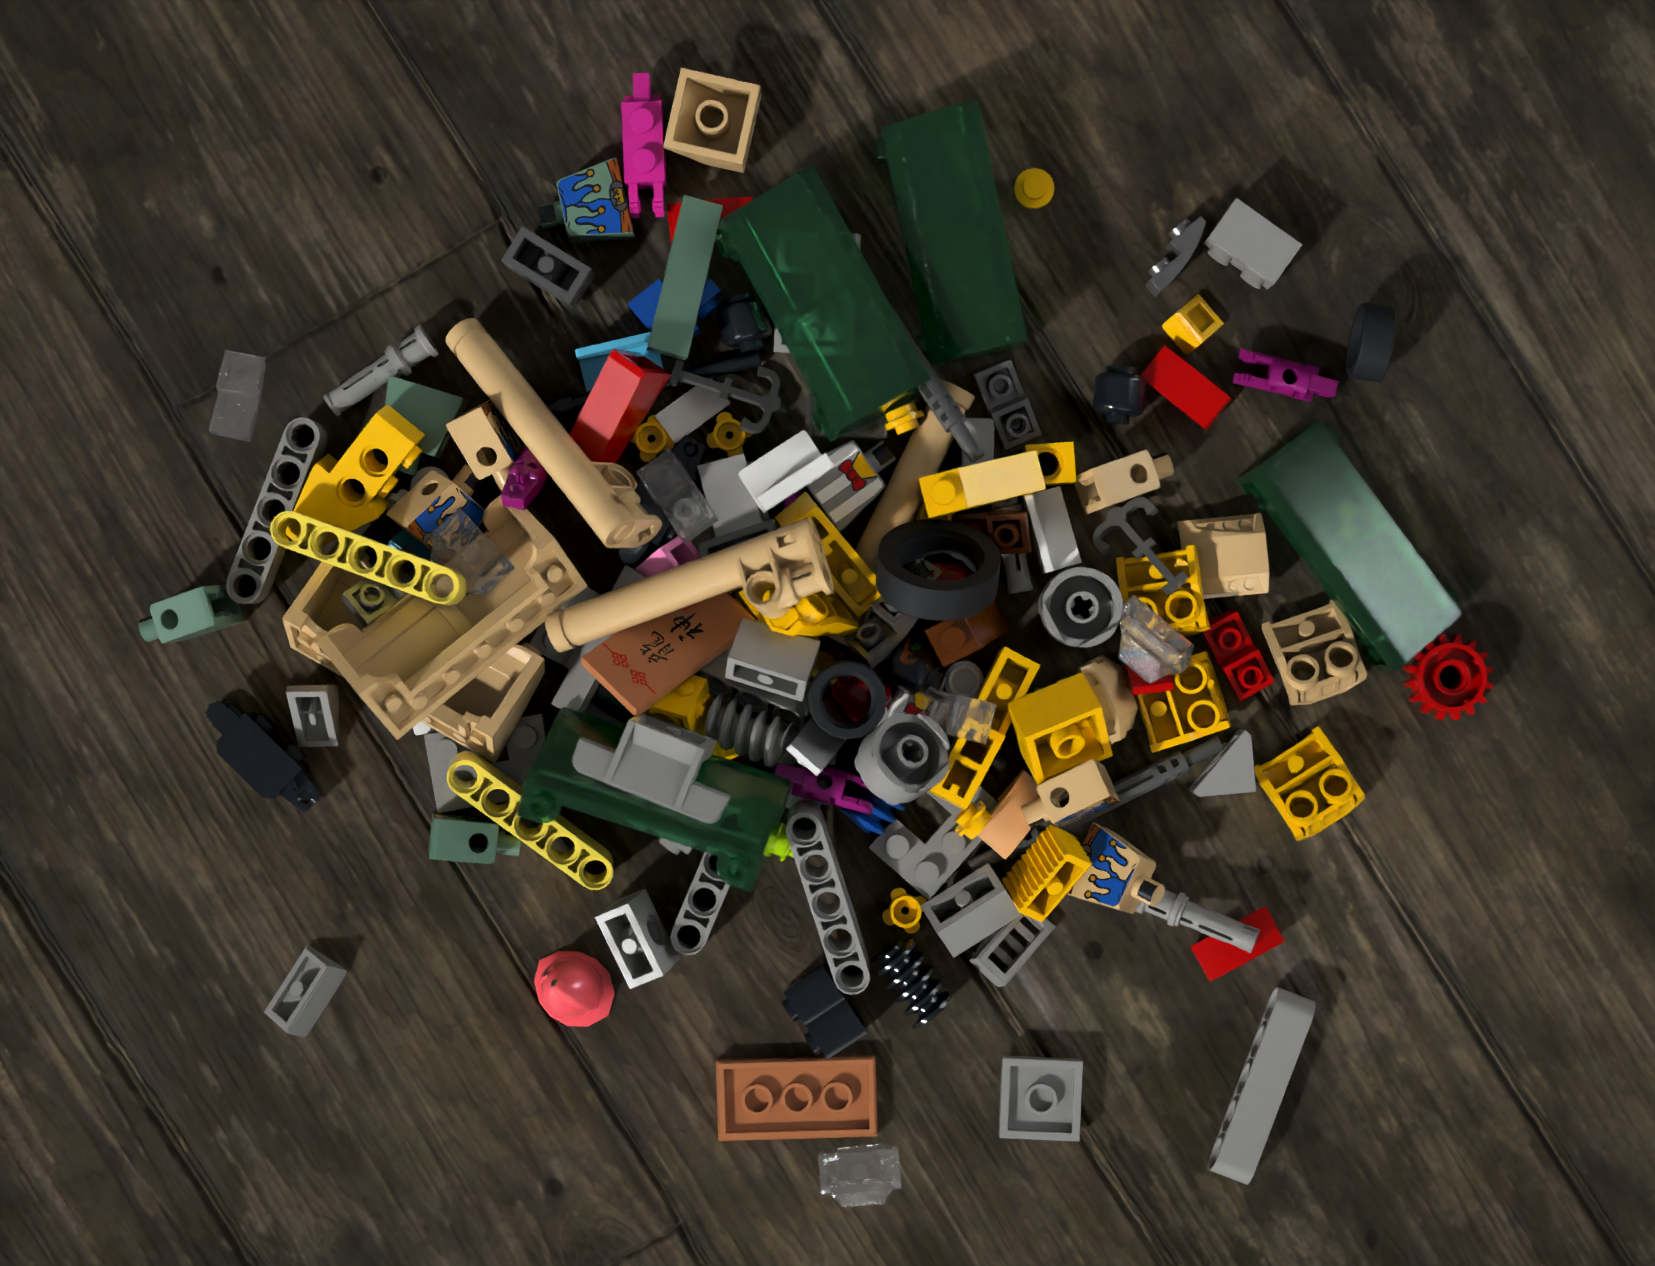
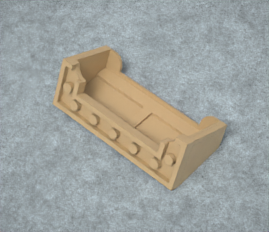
M501 495L492 501L484 511L483 523L487 531L443 565L458 571L466 580L467 591L460 602L454 605H443L408 593L362 631L354 624L344 623L334 627L316 641L356 693L396 740L401 738L515 644L545 621L546 615L558 611L588 587L548 530L527 509L518 510L513 507L504 506ZM449 575L441 577L437 582V593L442 598L447 597L453 591L454 583Z
M335 542L327 555H332L338 550L339 542ZM363 552L361 563L365 569H371L372 566L368 562L370 557L366 552ZM321 562L282 620L291 648L345 678L316 641L340 624H354L360 631L365 628L342 601V594L366 577ZM521 642L520 645L515 644L421 722L495 764L545 673L544 658L541 657V652L526 642Z

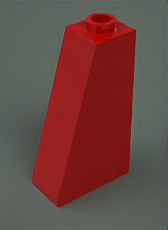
M615 349L611 351L569 434L591 462L616 463L671 377V374L639 352Z

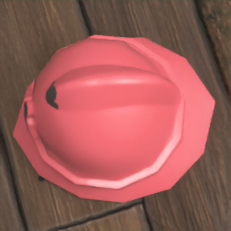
M557 951L539 960L534 983L539 1002L549 1016L566 1026L588 1027L609 1016L615 993L610 973L596 958L582 952Z

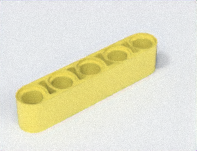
M281 512L271 522L270 533L275 543L292 551L438 604H457L466 594L467 584L463 575L446 566L297 512ZM298 520L301 525V534L296 540L289 541L286 536V528L290 522ZM330 534H336L339 539V548L334 554L327 555L323 547L324 541ZM372 547L377 553V562L371 569H365L361 563V556L366 549ZM410 561L415 566V576L409 583L404 584L399 578V569L402 564ZM449 575L453 580L454 588L450 595L442 598L437 593V582L441 577Z
M463 751L452 758L447 771V782L456 794L582 886L590 890H599L605 888L613 878V858L604 846L478 754L472 751ZM462 765H469L476 770L477 777L471 781H463L457 777L455 769ZM494 789H502L508 793L510 799L505 804L497 805L489 800L488 793ZM526 813H535L542 819V823L538 827L528 828L521 823L520 818ZM563 836L570 838L574 842V846L568 851H559L555 849L552 843L556 838ZM592 860H599L606 865L605 871L598 875L588 873L584 867Z

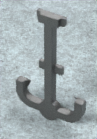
M676 359L668 385L676 387L679 380L719 393L720 400L726 401L727 397H731L760 407L763 413L761 421L752 423L744 417L739 430L750 434L761 433L767 428L771 416L779 412L781 400L777 395L780 389V379L773 370L759 366L756 376L767 379L771 383L770 393L760 396L732 387L733 379L725 377L724 383H720L683 371L684 362Z
M1136 497L1127 502L1123 507L1110 509L1107 513L1106 521L1093 534V543L1103 556L1110 552V545L1103 542L1104 536L1113 528L1122 529L1138 547L1132 552L1133 555L1138 559L1144 554L1168 581L1161 588L1166 595L1172 594L1187 582L1186 579L1189 577L1183 571L1174 576L1154 554L1151 548L1156 543L1151 537L1144 542L1128 524V516L1138 508H1145L1146 515L1153 516L1158 512V509L1149 499Z

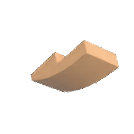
M1024 770L1018 774L997 799L999 803L990 812L992 815L991 820L978 835L980 839L1005 860L1031 829L1024 817L1021 806L1040 798L1035 779Z

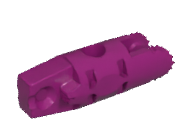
M1243 348L1240 349L1238 357L1240 360L1250 364L1263 365L1265 369L1262 378L1248 373H1235L1232 383L1312 402L1313 395L1332 398L1336 395L1339 381L1319 376V367ZM1284 372L1290 376L1289 384L1283 380Z
M524 445L510 469L501 493L503 505L518 510H525L541 491L549 476L526 445Z
M781 763L776 764L773 782L792 787L791 795L872 814L873 803L865 799L843 795L846 784L869 790L859 774L825 766L816 776L807 767L799 763L798 767ZM820 780H828L832 786L828 789H821L817 783Z

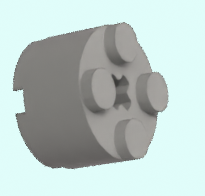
M1075 567L1053 576L1044 586L1038 603L1039 618L1045 631L1057 642L1065 646L1077 648L1093 647L1110 638L1118 627L1123 609L1122 596L1116 583L1108 575L1089 567ZM1075 597L1080 601L1087 600L1090 606L1085 609L1087 615L1085 618L1080 614L1073 615L1071 612V608L1075 606L1073 600Z
M906 712L896 713L868 733L860 744L858 754L855 757V768L860 773L867 788L890 805H898L917 799L940 783L949 770L948 749H950L948 738L940 725L926 715L905 714Z

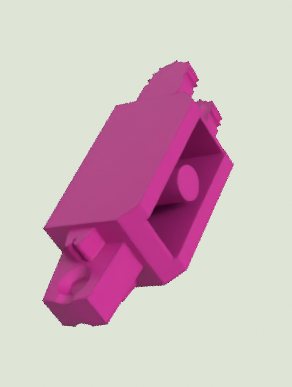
M633 73V95L624 96V102H621L624 183L629 194L630 218H639L641 213L639 189H654V198L652 200L653 212L655 217H664V188H667L666 149L663 147L666 137L664 107L660 94L651 95L649 73Z

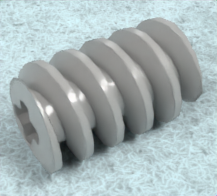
M721 693L716 697L706 718L704 736L715 739L717 742L719 741L720 747L724 750H729L734 746V751L739 756L746 755L749 752V758L752 761L758 762L764 757V764L767 767L772 768L785 757L787 753L786 748L794 738L797 724L792 721L786 730H782L781 716L777 715L769 725L766 723L767 711L762 710L754 719L752 718V705L747 704L742 712L739 713L737 712V699L733 698L726 707H723V694Z

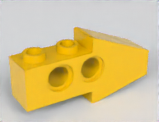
M387 404L373 416L339 461L330 454H327L315 464L293 512L307 515L350 532L379 518L392 505L385 498L399 482L394 476L402 465L408 469L423 450L417 445L424 438L425 434ZM374 449H380L385 452L388 457V465L381 464L376 460ZM351 479H357L363 484L365 494H359L354 491L351 486ZM298 520L290 522L286 528V535L294 541L301 534V525ZM330 534L326 537L323 546L338 539L336 534Z
M1003 647L998 651L966 716L952 739L950 749H948L949 770L944 779L928 792L962 810L968 808L1006 737L1005 734L1012 722L1007 703L1019 699L1027 693L1041 665L1007 647Z

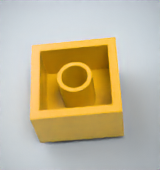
M1083 672L1061 679L1055 684L1031 694H1025L1019 699L1007 703L1020 752L1037 785L1091 759L1099 762L1113 756L1102 707Z

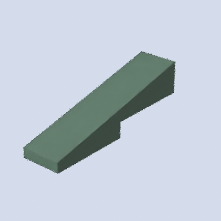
M687 195L683 196L646 348L647 351L682 360L688 358L723 205Z

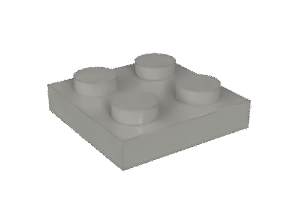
M1002 1055L999 1138L1080 1142L1082 1059Z

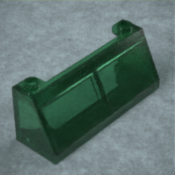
M978 99L955 104L881 127L880 139L874 140L878 164L886 163L890 174L921 324L922 335L915 336L916 344L932 367L1022 349L1028 339Z
M814 166L796 173L721 219L717 235L715 236L717 247L725 258L730 257L734 262L740 261L816 399L814 402L815 410L811 412V416L820 433H826L831 442L884 416L894 409L912 402L931 378Z
M1317 420L1235 480L1246 495L1252 493L1256 499L1263 498L1258 503V506L1261 510L1268 512L1358 634L1359 638L1357 640L1361 646H1371L1368 648L1369 652L1365 656L1376 671L1395 672L1462 615L1456 606L1460 603V600L1447 584L1442 586L1346 457L1338 446L1341 439L1334 428L1328 423L1323 425L1320 420Z
M562 707L525 779L517 816L538 823H548L559 815L562 806L572 808L718 856L717 872L725 883L749 892L753 891L774 852L793 783L792 780L712 755L701 764L695 781L729 794L732 797L720 819L715 823L707 824L577 772L572 758L581 737L616 750L626 727Z

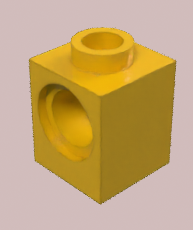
M1074 442L1025 445L1022 448L1023 453L1036 450L1037 455L1047 454L1054 459L1056 464L1054 473L1050 476H1043L1045 486L1067 485L1076 482Z

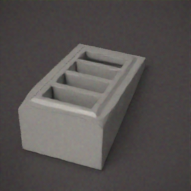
M1021 914V916L995 931L974 954L970 962L997 987L1005 986L1056 926L1047 918L1041 923ZM1023 916L1039 930L1036 935L1031 933L1020 922ZM1012 929L1028 942L1025 947L1009 934ZM1002 941L1016 954L1013 959L998 946ZM990 954L1005 966L1002 971L988 958Z

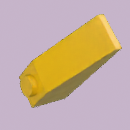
M1036 450L918 478L928 520L1046 490Z
M805 491L775 518L781 527L808 517L812 519L822 541L834 590L859 618L872 607L871 604L881 597L876 586V575Z

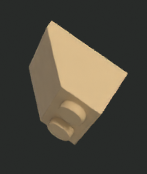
M681 68L663 147L705 165L744 173L761 100L760 85Z

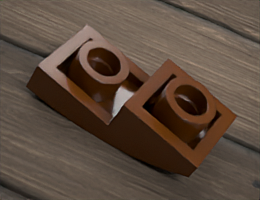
M980 510L961 511L952 514V521L974 527L990 537L997 545L1000 555L1030 553L1032 551L1027 511Z

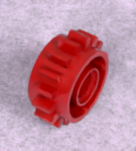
M1436 634L1435 644L1429 639H1423L1421 641L1423 650L1420 652L1411 650L1409 654L1414 660L1411 665L1403 666V670L1409 672V679L1403 682V686L1411 687L1413 691L1408 698L1409 701H1420L1422 705L1419 711L1423 714H1428L1434 709V719L1443 720L1447 711L1451 720H1460V711L1462 710L1468 715H1473L1475 713L1473 705L1476 702L1485 704L1487 700L1483 693L1485 689L1493 688V684L1487 681V674L1494 672L1493 667H1486L1483 661L1488 654L1486 652L1477 653L1474 650L1477 642L1474 640H1468L1462 644V635L1453 634L1449 643L1445 634ZM1446 666L1452 667L1456 673V680L1449 688L1444 687L1440 681V673Z

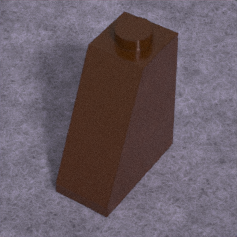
M994 599L988 608L976 615L958 620L939 621L922 630V633L929 646L933 648L935 658L940 662L939 666L945 667L982 648L1011 629Z

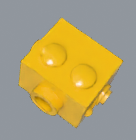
M692 675L645 712L697 732L712 703L707 679Z

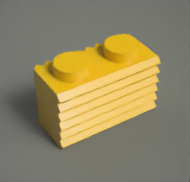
M1052 824L1047 825L1046 830L1041 831V834L1036 837V842L1031 843V848L1026 849V854L1021 855V860H1017L1011 867L1012 870L1006 872L1007 877L1002 878V883L1019 913L1042 923L1093 864L1086 855L1087 853L1083 850L1084 848L1080 845L1081 843L1077 841L1078 838L1073 834Z

